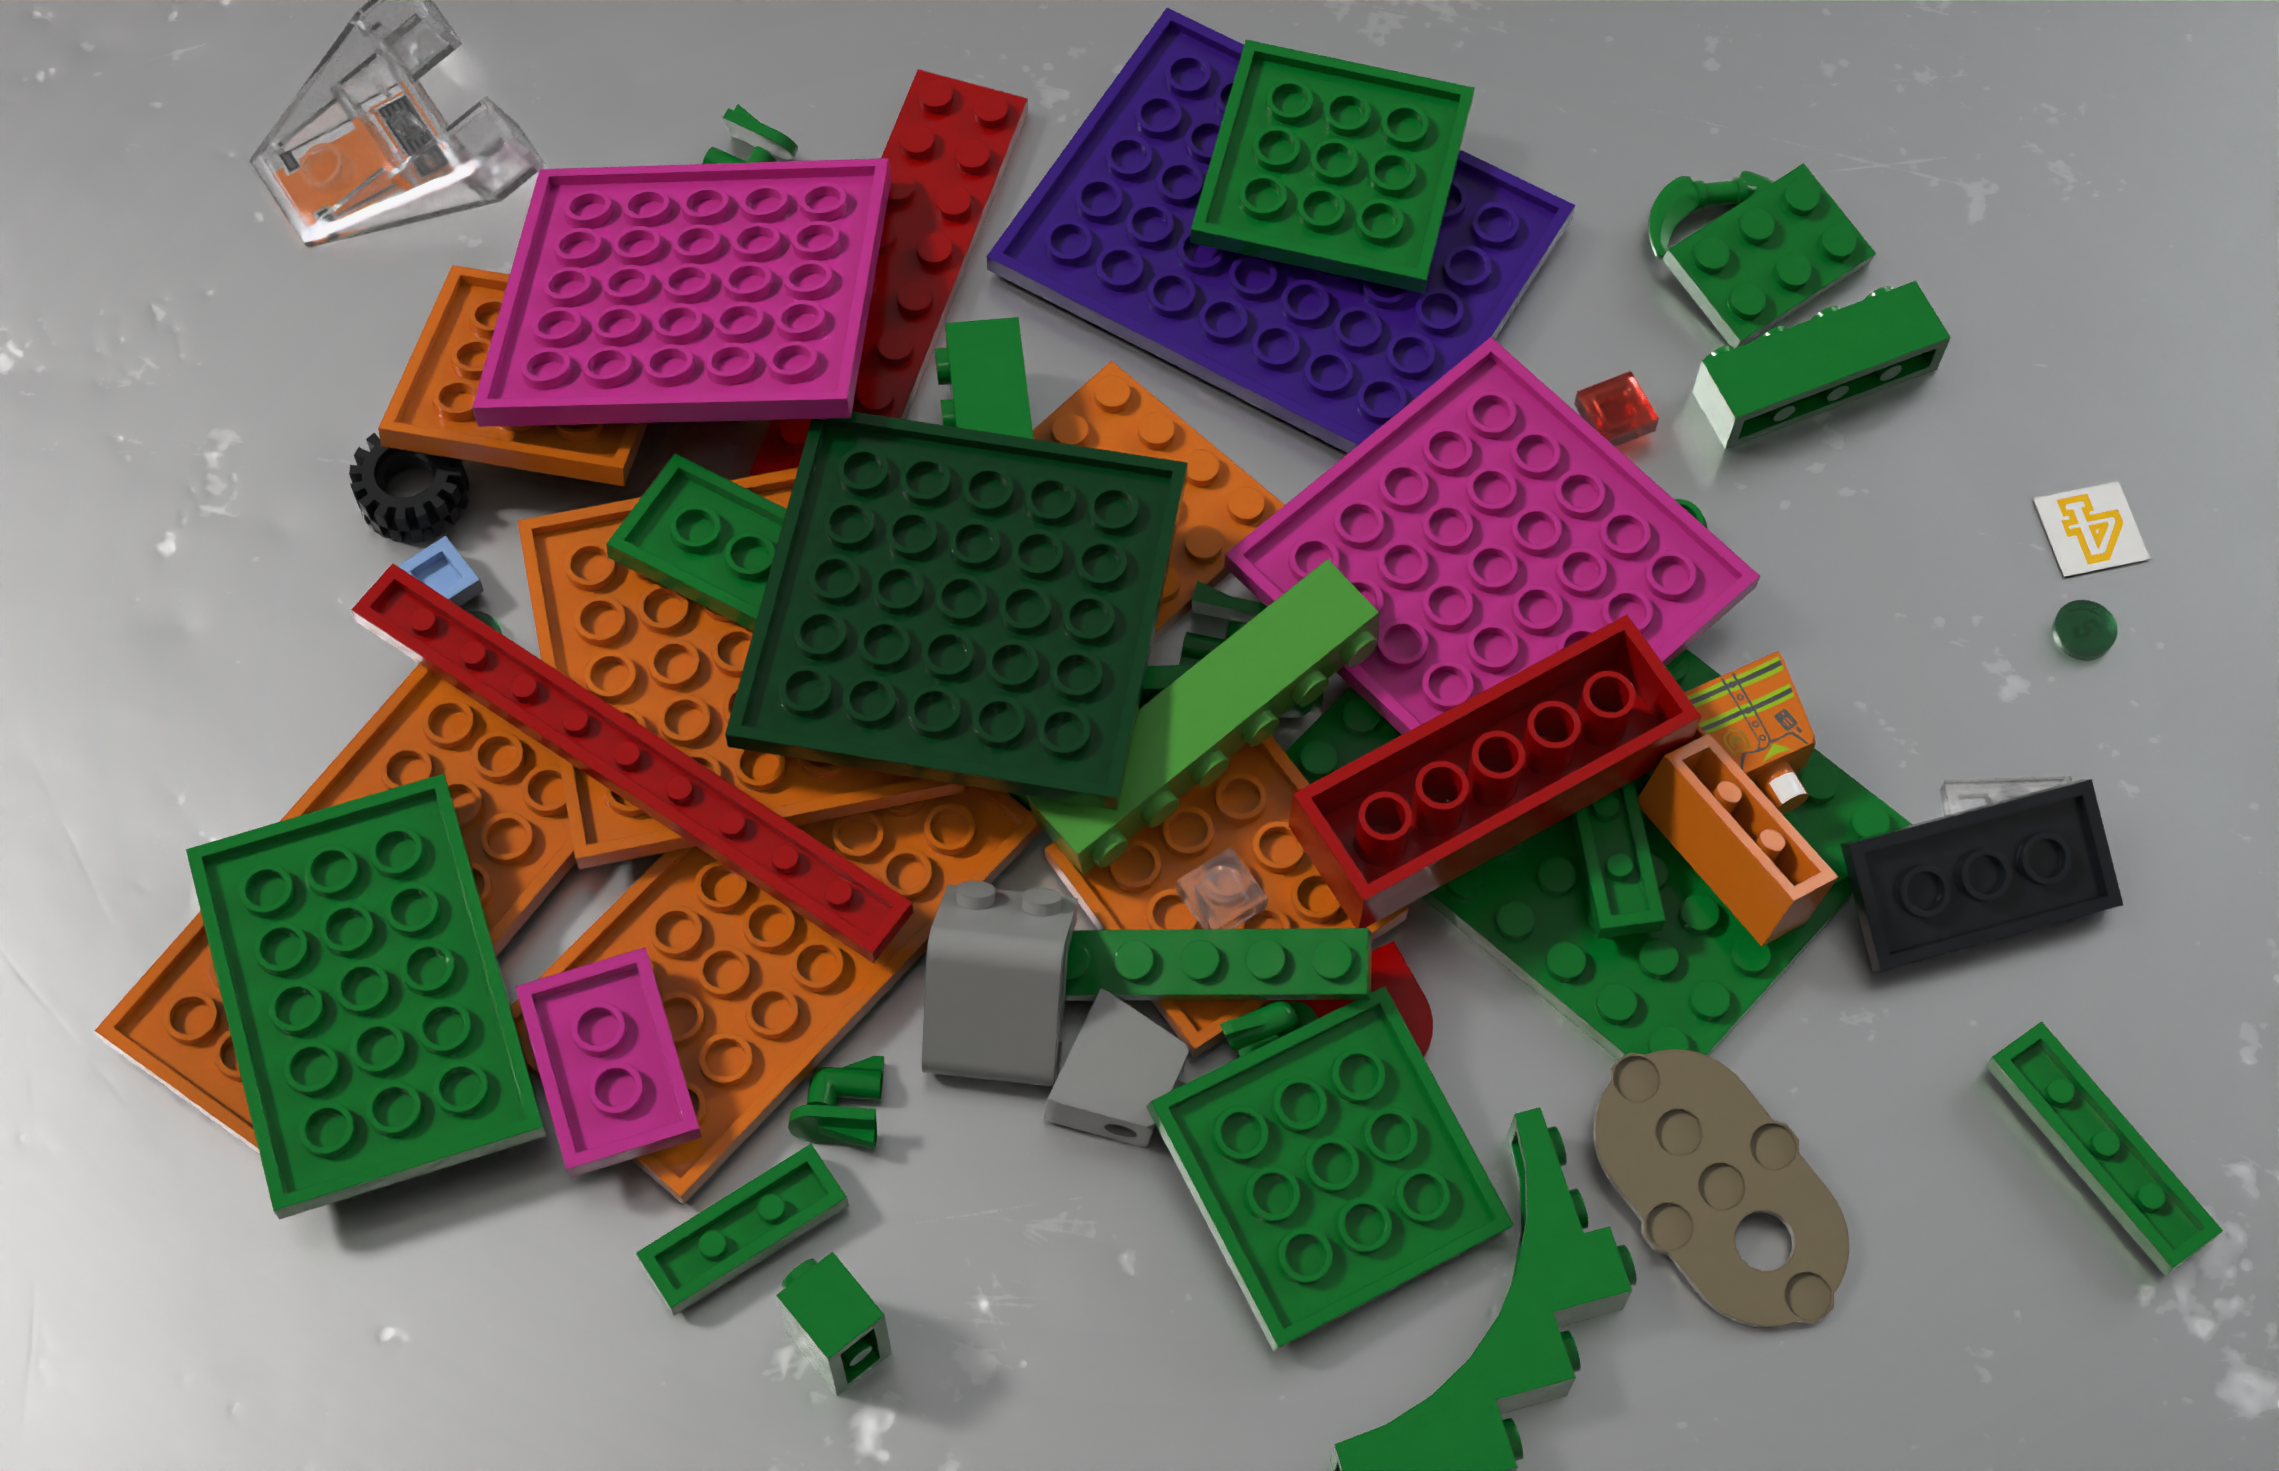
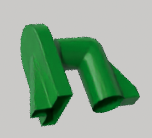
M737 104L734 110L727 109L723 120L731 136L755 146L747 161L716 147H711L707 151L702 164L777 162L772 155L790 161L795 157L798 146L785 134L760 123Z
M1197 581L1192 597L1193 613L1233 621L1228 623L1225 639L1186 632L1179 665L1198 663L1242 628L1245 623H1248L1267 608V606L1260 602L1229 596Z
M1278 1001L1238 1018L1225 1021L1220 1026L1234 1052L1238 1050L1241 1057L1319 1018L1313 1009L1305 1003Z
M872 1056L841 1068L820 1067L815 1070L810 1078L807 1104L796 1107L790 1113L788 1124L790 1133L796 1138L807 1142L855 1145L874 1150L877 1142L876 1109L837 1106V1099L841 1097L880 1100L885 1064L884 1056Z

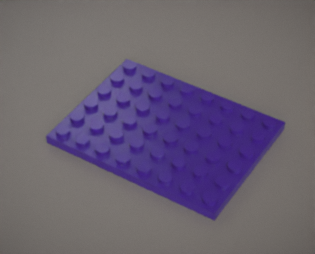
M1166 8L986 256L987 270L1349 453L1490 337L1494 340L1496 339L1572 220L1575 205L1460 149L1424 293L1190 243L1192 223L1244 44Z

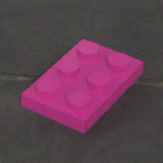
M646 947L515 986L565 1167L570 1178L702 1137Z

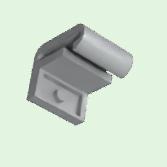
M966 881L958 885H947L931 926L927 946L922 1042L923 1073L1054 1086L1059 1075L1062 1042H1059V1026L1064 1018L1068 949L1077 922L1078 898L1061 896L1059 892L1048 888H1031L1024 892L998 890L993 885L982 881Z

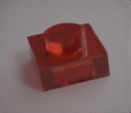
M1631 371L1577 391L1574 405L1580 416L1615 447L1656 431L1659 418Z

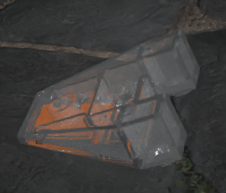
M369 0L359 8L249 159L295 233L308 248L501 202L538 173L539 169H543L546 166L519 124L487 96L450 125L440 113L418 79L463 43L432 0Z

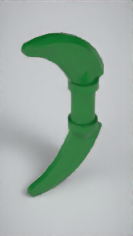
M1742 171L1739 177L1724 182L1704 183L1703 181H1693L1689 176H1680L1674 179L1659 193L1649 214L1648 236L1655 256L1658 259H1663L1668 250L1669 240L1675 227L1693 211L1704 210L1705 207L1733 205L1735 207L1772 184L1773 181L1750 171Z

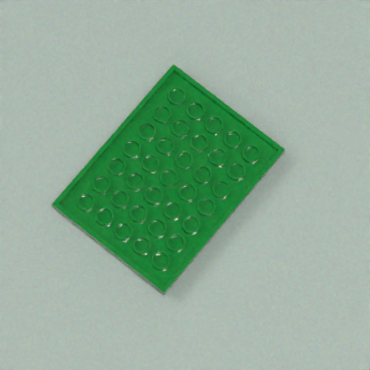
M1688 649L1684 650L1666 666L1684 692L1721 676ZM1350 686L1285 753L1309 784L1392 741L1401 736V734ZM1814 748L1806 766L1796 772L1797 777L1809 794L1808 798L1800 806L1783 814V816L1836 873L1838 878L1806 923L1764 946H1761L1642 810V819L1666 919L1661 931L1597 939L1570 816L1421 898L1618 1061L1630 1052L1646 1055L1656 1051L1673 1049L1688 1050L1710 1056L1853 897L1840 844L1913 824ZM1655 769L1634 780L1637 797L1641 794Z

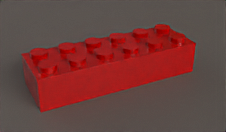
M1627 614L1293 793L1289 828L1355 928H1366L1654 770L1664 755L1692 742L1701 715Z

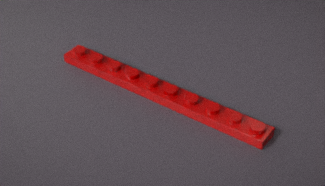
M392 563L351 609L357 623L872 963H875L914 913L913 904L910 900Z

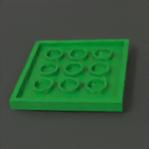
M1245 40L1192 223L1190 243L1424 293L1475 88Z
M1385 986L1371 992V1000H1355L1150 1101L1146 1106L1273 1351L1514 1226Z

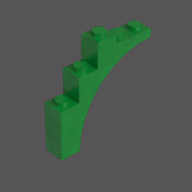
M1540 1107L1514 1114L1507 1134L1519 1187L1520 1237L1511 1286L1498 1317L1471 1357L1430 1397L1386 1425L1334 1444L1330 1459L1333 1471H1517L1516 1461L1523 1459L1521 1439L1513 1419L1502 1420L1501 1414L1567 1396L1576 1379L1574 1372L1580 1371L1581 1365L1572 1334L1568 1330L1560 1332L1559 1327L1623 1310L1632 1292L1631 1286L1636 1285L1637 1281L1631 1254L1625 1245H1616L1610 1226L1586 1233L1583 1232V1229L1588 1228V1215L1585 1203L1577 1188L1568 1189L1561 1166H1565L1567 1163L1562 1137L1556 1126L1547 1128Z

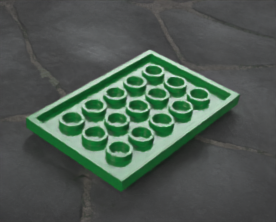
M444 773L186 849L273 1211L279 1220L547 1136L449 784Z

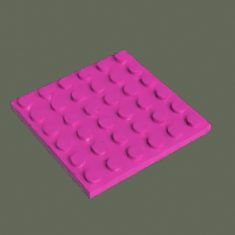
M889 158L539 169L473 404L478 427L851 418L892 179Z
M1492 337L1225 554L1224 567L1267 607L1329 559L1379 612V638L1377 639L1378 644L1374 651L1360 664L1354 667H1349L1345 664L1336 673L1401 735L1627 614L1666 667L1756 588L1760 578L1757 572Z

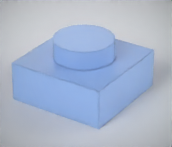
M446 536L398 565V567L459 607L484 591L479 577Z

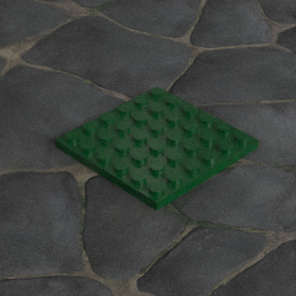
M853 411L851 418L811 419L725 733L728 747L1117 810L1187 482L1188 463Z

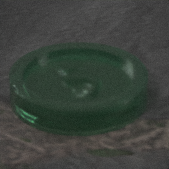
M2075 600L2064 605L2057 613L2052 625V635L2057 646L2068 656L2078 660H2095L2104 656L2111 649L2117 637V624L2113 615L2099 603L2090 600Z

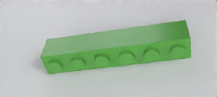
M1327 559L1138 710L1117 810L1030 796L1028 801L1034 820L1083 876L1096 865L1100 868L1109 866L1126 851L1129 846V838L1147 824L1150 827H1156L1167 820L1178 808L1180 803L1178 799L1196 784H1199L1200 787H1205L1219 778L1227 769L1230 763L1229 758L1247 743L1254 747L1265 741L1278 727V718L1296 704L1304 707L1317 699L1328 686V678L1345 664L1349 667H1354L1364 661L1378 644L1379 612L1336 566Z

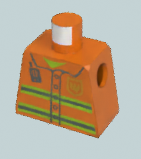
M1779 651L1684 692L1701 715L1692 741L1710 733L1782 815L1794 810L1806 801L1809 794L1797 777L1796 772L1806 766L1816 745L1815 735Z

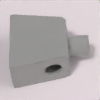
M1100 989L1047 1098L1043 1119L1139 1147H1147L1157 1126L1146 1106L1150 1101L1186 1084L1179 1081L1191 1049L1186 1043L1110 992Z

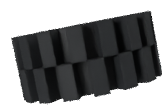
M375 433L366 438L370 452L358 447L353 455L357 465H350L349 476L352 481L350 485L364 520L367 524H372L376 533L384 537L389 530L393 541L403 543L405 533L410 532L414 543L425 541L424 530L431 528L435 538L444 534L445 531L442 525L444 519L453 526L458 522L460 515L457 507L466 509L469 501L466 491H470L469 481L461 459L383 447ZM422 468L430 471L433 475L430 486L417 495L395 497L387 492V483L401 471Z

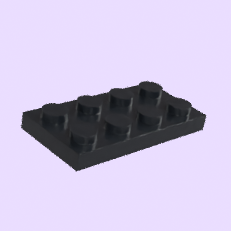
M2092 779L2077 780L1840 844L1871 967L1875 971L1888 970L2123 905Z

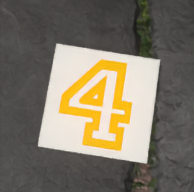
M2119 481L2033 498L2064 577L2151 559Z

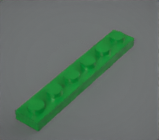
M1369 928L1074 930L1068 949L1065 1001H1095L1100 989L1110 992L1120 1000H1371L1372 933Z

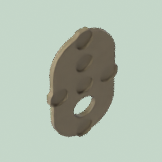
M1678 1049L1656 1051L1646 1055L1630 1052L1610 1068L1609 1084L1603 1091L1595 1111L1593 1125L1595 1150L1605 1175L1640 1219L1641 1235L1653 1251L1668 1255L1697 1294L1712 1309L1732 1321L1752 1327L1775 1328L1796 1322L1812 1325L1825 1317L1834 1308V1293L1838 1289L1847 1268L1849 1257L1848 1229L1836 1199L1799 1153V1139L1786 1123L1774 1121L1746 1085L1728 1067L1701 1053ZM1753 1213H1767L1777 1217L1786 1225L1791 1235L1792 1250L1789 1259L1782 1267L1772 1271H1761L1750 1267L1741 1259L1736 1249L1735 1233L1738 1224L1744 1217Z

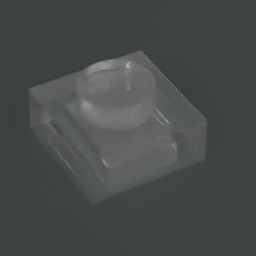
M1231 847L1184 875L1176 883L1177 893L1204 929H1233L1267 908V895Z

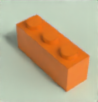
M1710 733L1664 755L1638 797L1640 809L1761 946L1806 923L1838 878L1836 873Z

